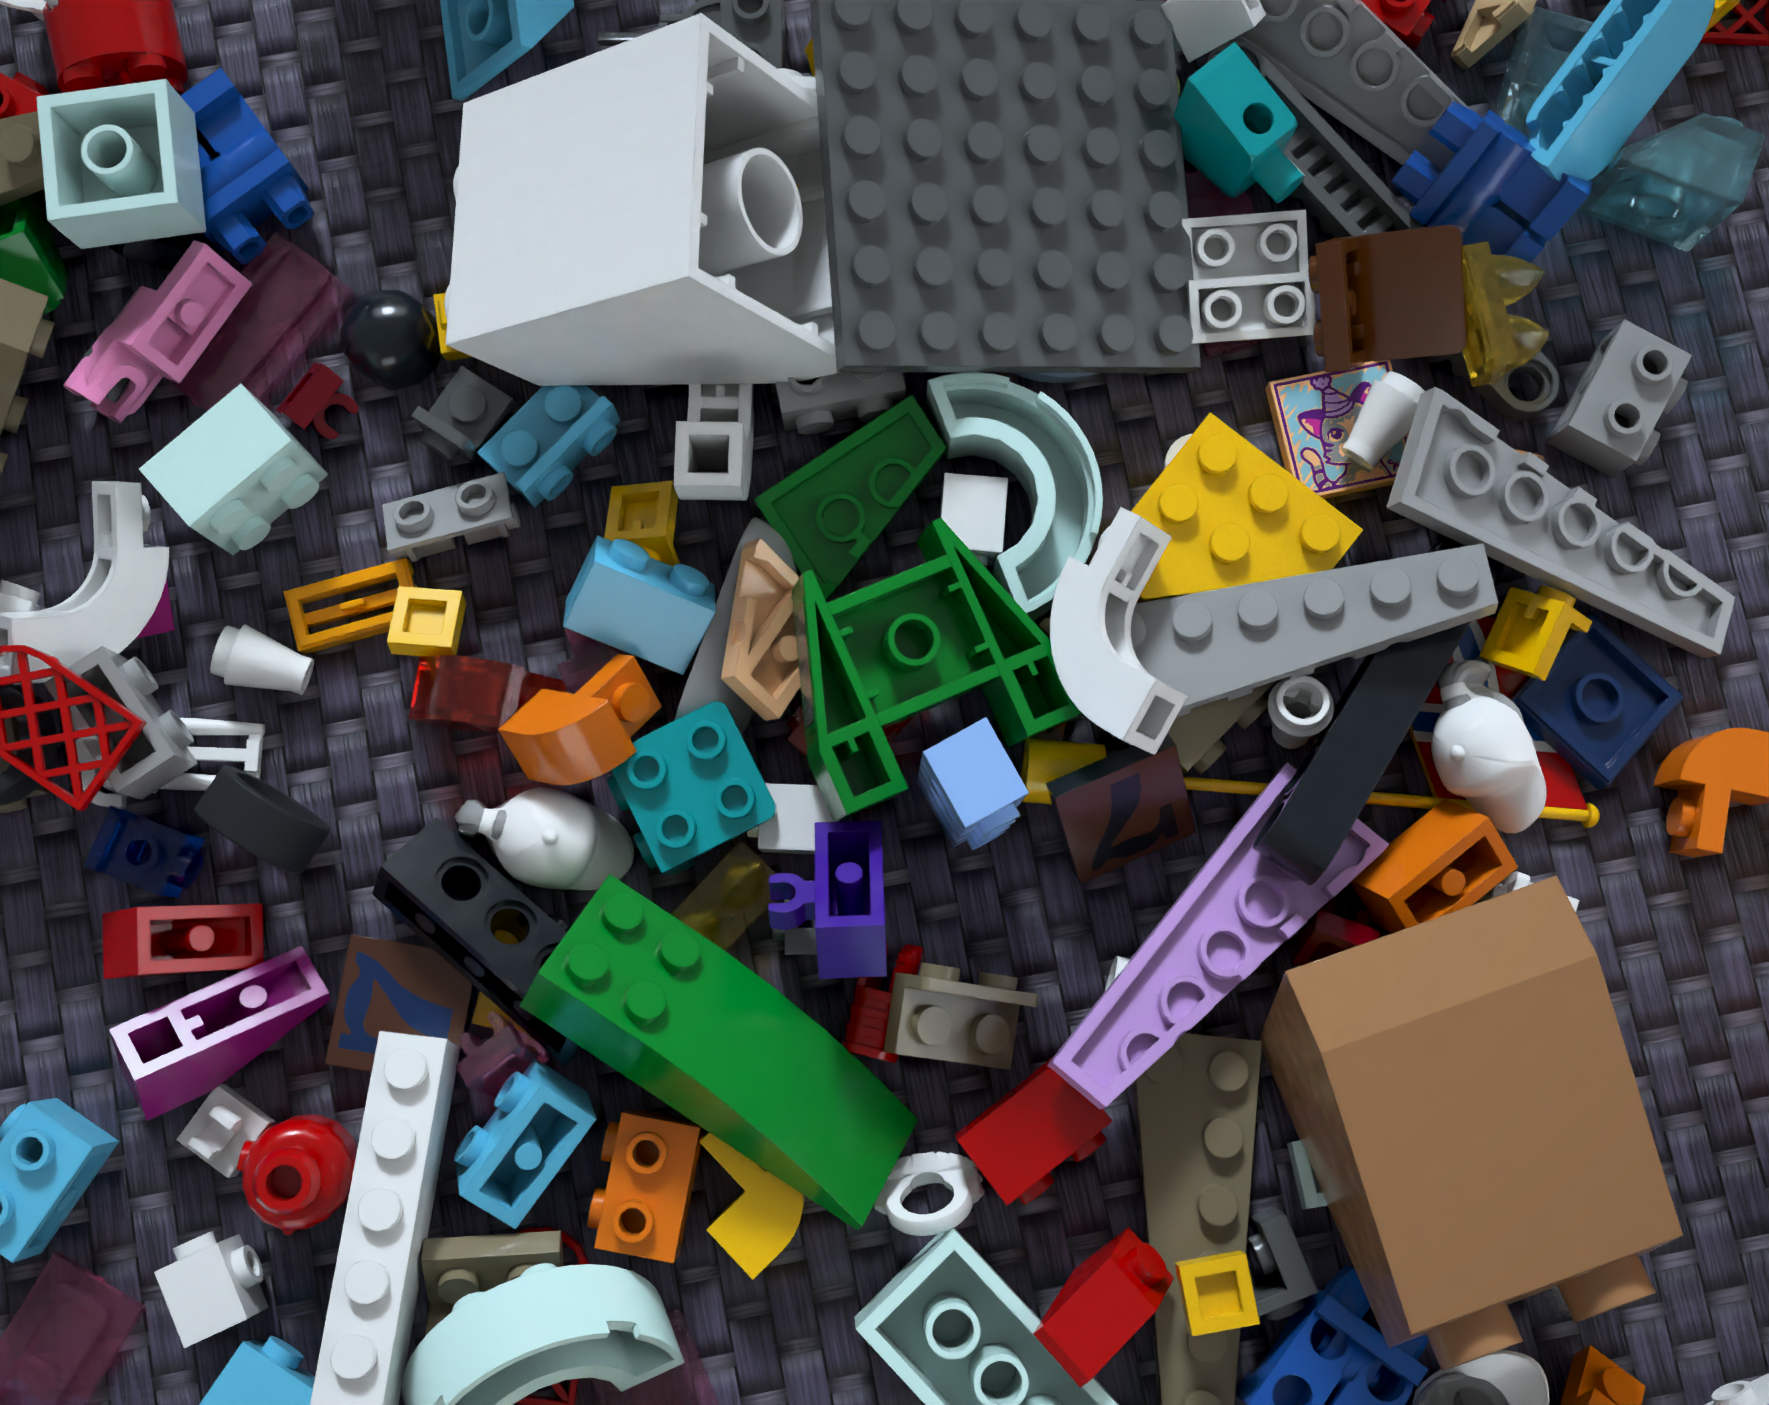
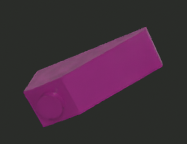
M299 946L110 1028L109 1031L121 1072L145 1120H151L213 1091L329 1002L330 993L304 948Z

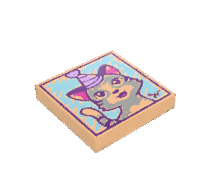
M1390 360L1365 362L1348 371H1320L1271 381L1265 388L1285 470L1323 499L1394 484L1409 433L1379 460L1373 470L1357 464L1341 450L1351 434L1373 381H1382L1389 371L1393 372Z

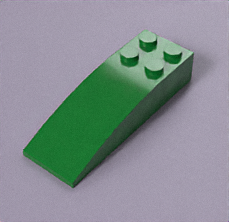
M611 874L608 875L538 971L520 1004V1007L857 1231L865 1223L918 1121L869 1069L823 1027L777 989L722 948Z

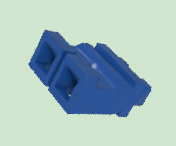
M220 67L182 94L181 97L195 113L196 127L219 155L213 160L197 140L206 232L202 233L220 253L225 250L242 265H246L262 254L267 245L255 227L275 214L287 230L296 229L312 218L314 211L305 194L309 188Z
M1452 101L1428 134L1453 151L1454 155L1443 169H1440L1414 150L1391 182L1408 200L1415 204L1409 215L1422 225L1426 224L1428 227L1450 224L1457 226L1463 236V253L1488 273L1486 278L1506 293L1544 249L1546 240L1550 242L1586 200L1593 181H1587L1562 173L1560 182L1548 176L1533 160L1531 153L1536 151V149L1529 143L1526 135L1504 123L1505 120L1490 109L1482 118L1473 110Z
M1344 1265L1328 1282L1323 1291L1317 1289L1318 1293L1302 1299L1305 1305L1304 1308L1289 1318L1278 1340L1253 1374L1250 1372L1246 1374L1236 1388L1235 1393L1246 1405H1405L1412 1393L1413 1386H1418L1429 1370L1417 1361L1428 1342V1337L1423 1335L1388 1348L1381 1329L1379 1328L1377 1331L1362 1320L1370 1307V1303L1355 1269Z

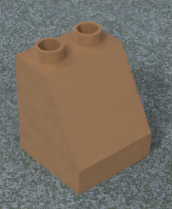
M1557 875L1285 971L1258 1041H1262V1052L1299 1139L1303 1143L1310 1165L1388 1348L1427 1335L1441 1370L1445 1371L1523 1342V1338L1507 1306L1513 1302L1558 1287L1574 1323L1657 1293L1639 1256L1683 1236L1598 955Z

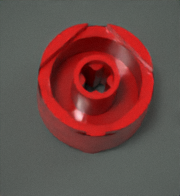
M58 0V5L53 9L46 2L43 8V16L58 86L63 93L166 79L180 96L185 93L183 85L188 79V70L172 0Z

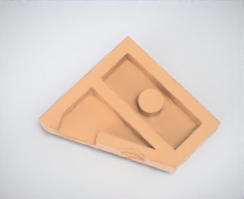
M760 538L747 542L741 552L721 679L761 718L768 721L781 717L801 687L792 589L800 577Z

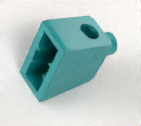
M1233 42L1187 79L1173 115L1181 126L1183 157L1230 198H1237L1256 182L1276 203H1280L1287 198L1305 178V175L1284 154L1298 126L1297 121L1242 49Z

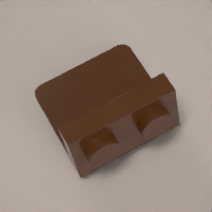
M1450 224L1340 237L1315 244L1316 255L1310 258L1308 273L1313 294H1319L1321 319H1317L1314 324V346L1317 356L1324 357L1325 372L1348 371L1369 361L1457 354L1467 347L1469 337L1463 236L1457 226Z

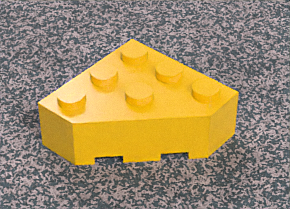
M1210 412L1131 510V512L1141 516L1172 537L1136 603L1331 570L1363 529Z

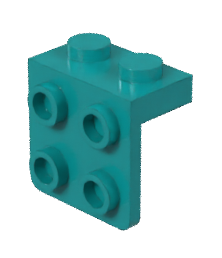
M718 701L711 702L633 741L632 743L637 751L622 764L612 769V775L606 777L609 789L618 806L623 812L631 809L641 830L634 834V838L645 862L650 869L658 866L662 874L671 876L696 865L693 860L694 858L771 820L777 810L776 803L728 707Z

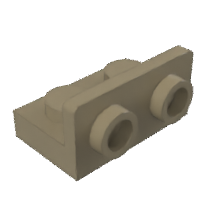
M921 963L920 975L895 972L884 1052L1011 1070L1020 1005L1037 1007L1039 994L1016 991L1017 977L979 972L977 985L959 982L960 968Z
M561 1230L424 1239L421 1265L429 1301L426 1335L452 1312L454 1304L459 1299L468 1294L485 1292L500 1284L518 1278L525 1270L537 1264L551 1263L557 1267L565 1266Z

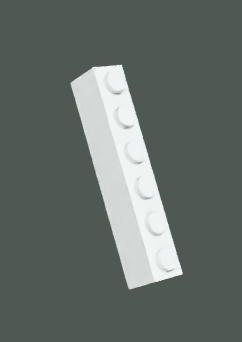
M379 1031L310 1405H399L422 1272L421 1255L423 1240L428 1238L460 1047L448 1039Z

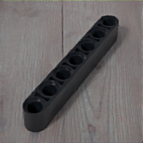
M1439 533L1427 553L1464 547L1465 545ZM1487 556L1494 583L1505 564ZM1472 621L1409 642H1397L1391 644L1385 650L1364 657L1336 704L1330 723L1318 734L1257 836L1253 845L1255 851L1309 886L1313 885L1320 878L1341 847Z

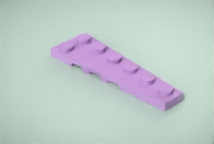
M1288 762L1274 775L1048 1063V1067L1098 1109L1101 1110L1107 1107L1168 1051L1184 1033L1193 1028L1222 998L1240 982L1245 980L1272 952L1295 934L1310 917L1346 887L1384 852L1389 843L1359 819H1356L1330 865L1320 878L1310 886L1255 851L1253 845L1257 836L1297 771Z

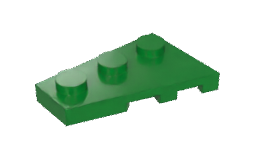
M910 395L754 498V501L771 527L780 534L788 545L793 560L801 573L812 569L827 602L944 455L947 448L913 395Z

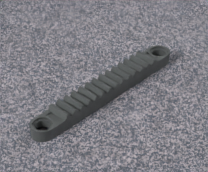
M1235 39L1220 45L1209 53L1205 64L1235 42L1295 116L1298 126L1284 154L1305 175V178L1289 196L1292 199H1300L1302 201L1306 215L1308 217L1315 216L1319 220L1320 230L1324 234H1332L1335 238L1424 228L1420 222L1409 215L1410 211L1259 49L1249 42ZM1465 271L1468 345L1457 354L1439 355L1438 357L1448 359L1452 363V372L1456 376L1465 377L1495 411L1503 417L1515 421L1529 420L1540 414L1556 398L1560 385L1558 372L1549 359ZM1524 372L1532 376L1538 385L1537 398L1534 401L1525 402L1514 397L1508 387L1510 374Z

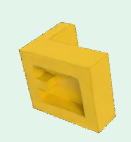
M673 481L612 486L604 538L610 541L615 539L631 541L646 550L649 557L672 567L680 564L673 545L678 496Z
M1544 585L1539 586L1536 594L1510 587L1479 656L1491 664L1545 681L1568 630L1572 629L1587 633L1592 621L1573 608L1576 599L1565 592Z

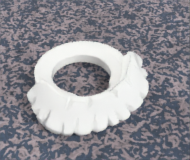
M933 1151L903 1156L897 1159L874 1203V1208L887 1215L891 1225L905 1234L914 1236L940 1234L956 1227L969 1215L973 1204L984 1195V1189L981 1186L983 1179L978 1172L976 1164L962 1155L947 1154L941 1151L934 1153ZM940 1183L944 1184L945 1187L954 1193L952 1201L945 1208L935 1213L915 1214L907 1211L902 1206L905 1197L912 1189L918 1186Z

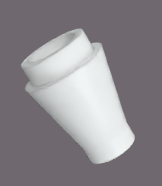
M1389 371L1382 381H1373L1351 434L1341 448L1343 453L1357 464L1373 470L1379 460L1409 433L1420 395L1426 391L1407 377Z
M246 624L241 629L227 625L215 646L210 672L211 674L224 677L225 685L284 690L302 695L311 678L314 659L300 655Z
M1308 676L1291 681L1288 677L1276 684L1268 699V711L1273 725V738L1284 748L1296 749L1303 746L1309 738L1325 729L1334 713V703L1328 689L1318 680Z

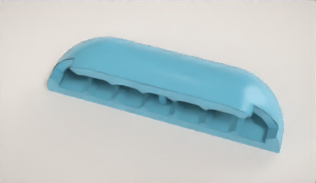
M1610 0L1538 96L1527 115L1526 125L1530 130L1528 141L1536 149V151L1531 153V156L1537 165L1548 176L1558 182L1561 180L1562 173L1587 181L1597 176L1615 157L1697 48L1710 22L1715 0Z

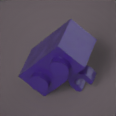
M881 820L815 823V880L804 881L801 877L791 873H778L769 876L770 899L791 900L786 903L768 904L770 927L787 930L801 925L805 920H815L819 979L887 976Z

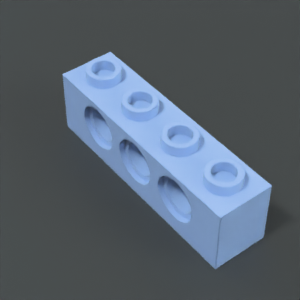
M986 717L923 751L917 783L953 848L967 840L973 851L1004 834L1005 830L1010 828V825L1015 822V819L1021 816L1017 806L1029 792Z

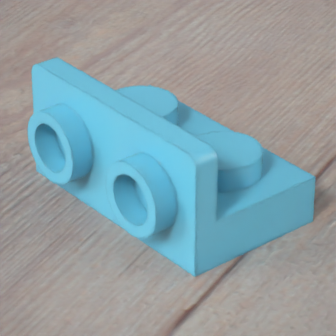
M587 385L542 386L477 453L497 474L504 472L507 483L535 508L544 498L550 501L559 496L573 479L574 474L571 471L588 454L596 456L612 442L617 433L615 426L621 420L614 405L605 396L599 397Z

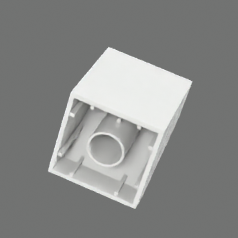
M699 13L463 103L459 166L456 169L453 180L456 209L451 277L444 301L447 318L445 345L538 386L769 384L788 382V377H794L797 382L840 373L837 372L817 98L705 15Z

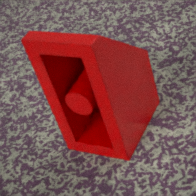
M262 903L134 907L102 913L104 979L245 970L264 962Z
M1127 1227L1073 1270L1033 1334L1081 1388L1107 1364L1157 1311L1174 1277L1166 1269L1164 1260L1156 1249L1142 1242Z

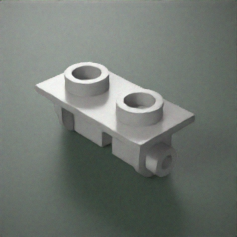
M504 472L382 504L387 550L389 554L395 553L398 560L409 557L411 562H416L422 557L455 549L454 537L464 535L467 544L470 545L503 536V538L509 537L511 529L521 527L516 506L510 502L507 479Z

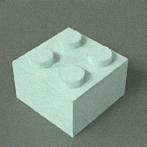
M166 79L36 97L47 221L80 249L206 232L195 113Z
M239 384L139 468L142 474L189 527L232 555L236 554L240 549L247 550L260 543L270 532V524L287 509H295L307 503L317 493L319 489L318 483L329 475L290 430L242 384Z

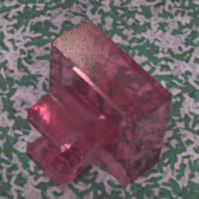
M492 1011L487 1015V1018L494 1028V1036L483 1044L479 1037L468 1032L461 1035L460 1044L462 1050L468 1056L455 1066L467 1087L496 1098L503 1084L514 1072L518 1071L523 1074L534 1059L544 1064L549 1060V1057L544 1048L534 1038L516 1029L514 1023L509 1018Z

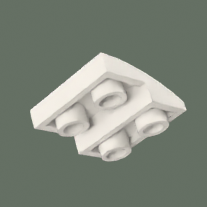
M1306 210L1182 219V226L1190 237L1194 279L1186 281L1189 319L1193 330L1191 344L1314 335L1316 307L1315 294H1313L1309 283Z

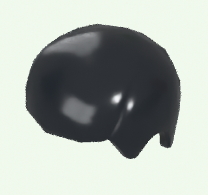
M397 289L367 292L348 309L339 332L340 346L344 350V357L356 370L386 389L398 390L421 383L437 367L441 357L435 316L417 299Z

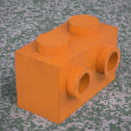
M1444 799L1390 842L1384 852L1350 883L1376 924L1390 933H1395L1473 905L1516 870L1518 865L1489 817Z
M633 1108L621 1112L620 1122H609L601 1154L602 1161L611 1162L606 1189L596 1187L588 1216V1228L598 1229L594 1248L668 1263L675 1262L681 1252L702 1146L700 1141L704 1136V1128L690 1119Z

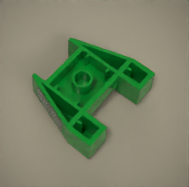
M942 518L932 521L916 540L926 561L924 564L830 602H826L812 569L803 572L792 589L807 759L834 822L891 799L908 789L883 732L884 728L981 687L1008 747L1064 724L1082 714L1061 684L1052 656L1050 639Z

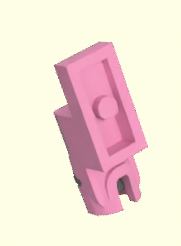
M193 241L158 290L144 286L138 287L112 324L103 331L91 348L87 350L83 359L64 383V388L76 396L80 395L92 402L89 405L91 408L110 420L121 424L127 415L135 413L142 406L163 377L181 383L251 287L252 283L208 245Z

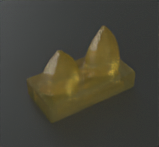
M1488 241L1462 247L1469 337L1468 345L1463 350L1472 387L1496 383L1511 369L1525 364L1536 356L1549 337V332L1540 325L1523 317L1508 315L1506 310L1507 305L1513 304L1529 294L1543 278L1545 271L1520 258L1492 255Z
M740 840L671 915L727 952L768 908V904L773 903L774 900L770 899L769 876L776 873Z

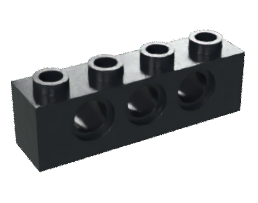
M436 817L381 865L372 895L566 1067L583 1048L520 1007V1004L538 971L570 929L569 926L559 917L551 914L547 915L526 896L524 888L516 879L508 873H499L482 858L477 847L468 836L461 834L458 830H451ZM444 889H460L470 897V900H454L444 892ZM492 931H507L515 936L518 944L502 943L494 937Z

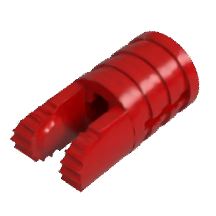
M907 944L904 945V948H901L888 992L880 990L883 977H857L853 992L855 997L849 1010L851 1014L849 1022L846 1023L845 1038L841 1041V1045L849 1052L897 1063L898 1054L883 1051L895 972L918 975L923 956L922 947Z

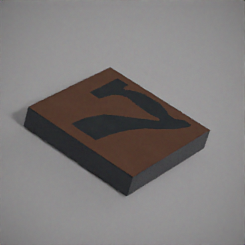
M1168 733L1155 755L1133 745L1046 783L1071 869L1080 884L1196 833L1177 747Z

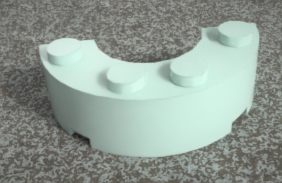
M967 372L929 379L927 381L926 406L937 434L947 448L945 452L947 459L972 455L994 460L1015 474L1028 494L1032 516L1030 528L1018 544L997 556L992 574L1034 621L1052 608L1056 586L1068 557L1070 556L1085 564L1098 535L1102 518L1103 494L1100 471L1094 452L1078 424L1065 409L1041 391L1037 394L1023 386L1009 382L1010 377L990 373Z
M541 1263L528 1268L518 1278L500 1284L488 1291L471 1293L459 1299L454 1304L452 1312L424 1337L411 1355L403 1374L402 1395L405 1405H513L540 1388L564 1380L596 1378L610 1381L622 1392L685 1363L661 1296L647 1279L632 1270L615 1266L582 1264L557 1267L551 1263Z

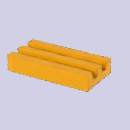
M407 558L283 591L298 651L306 655L389 632L393 611L309 634L308 628L395 605L398 588L305 614L302 605L398 579L399 586L417 587L412 577L414 571L411 562Z

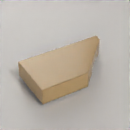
M1475 0L1450 57L1461 69L1470 68L1530 17L1537 0Z

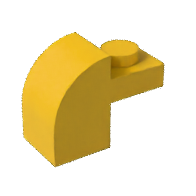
M709 1132L700 1143L744 1191L711 1222L707 1231L753 1280L783 1251L793 1238L801 1220L805 1196Z

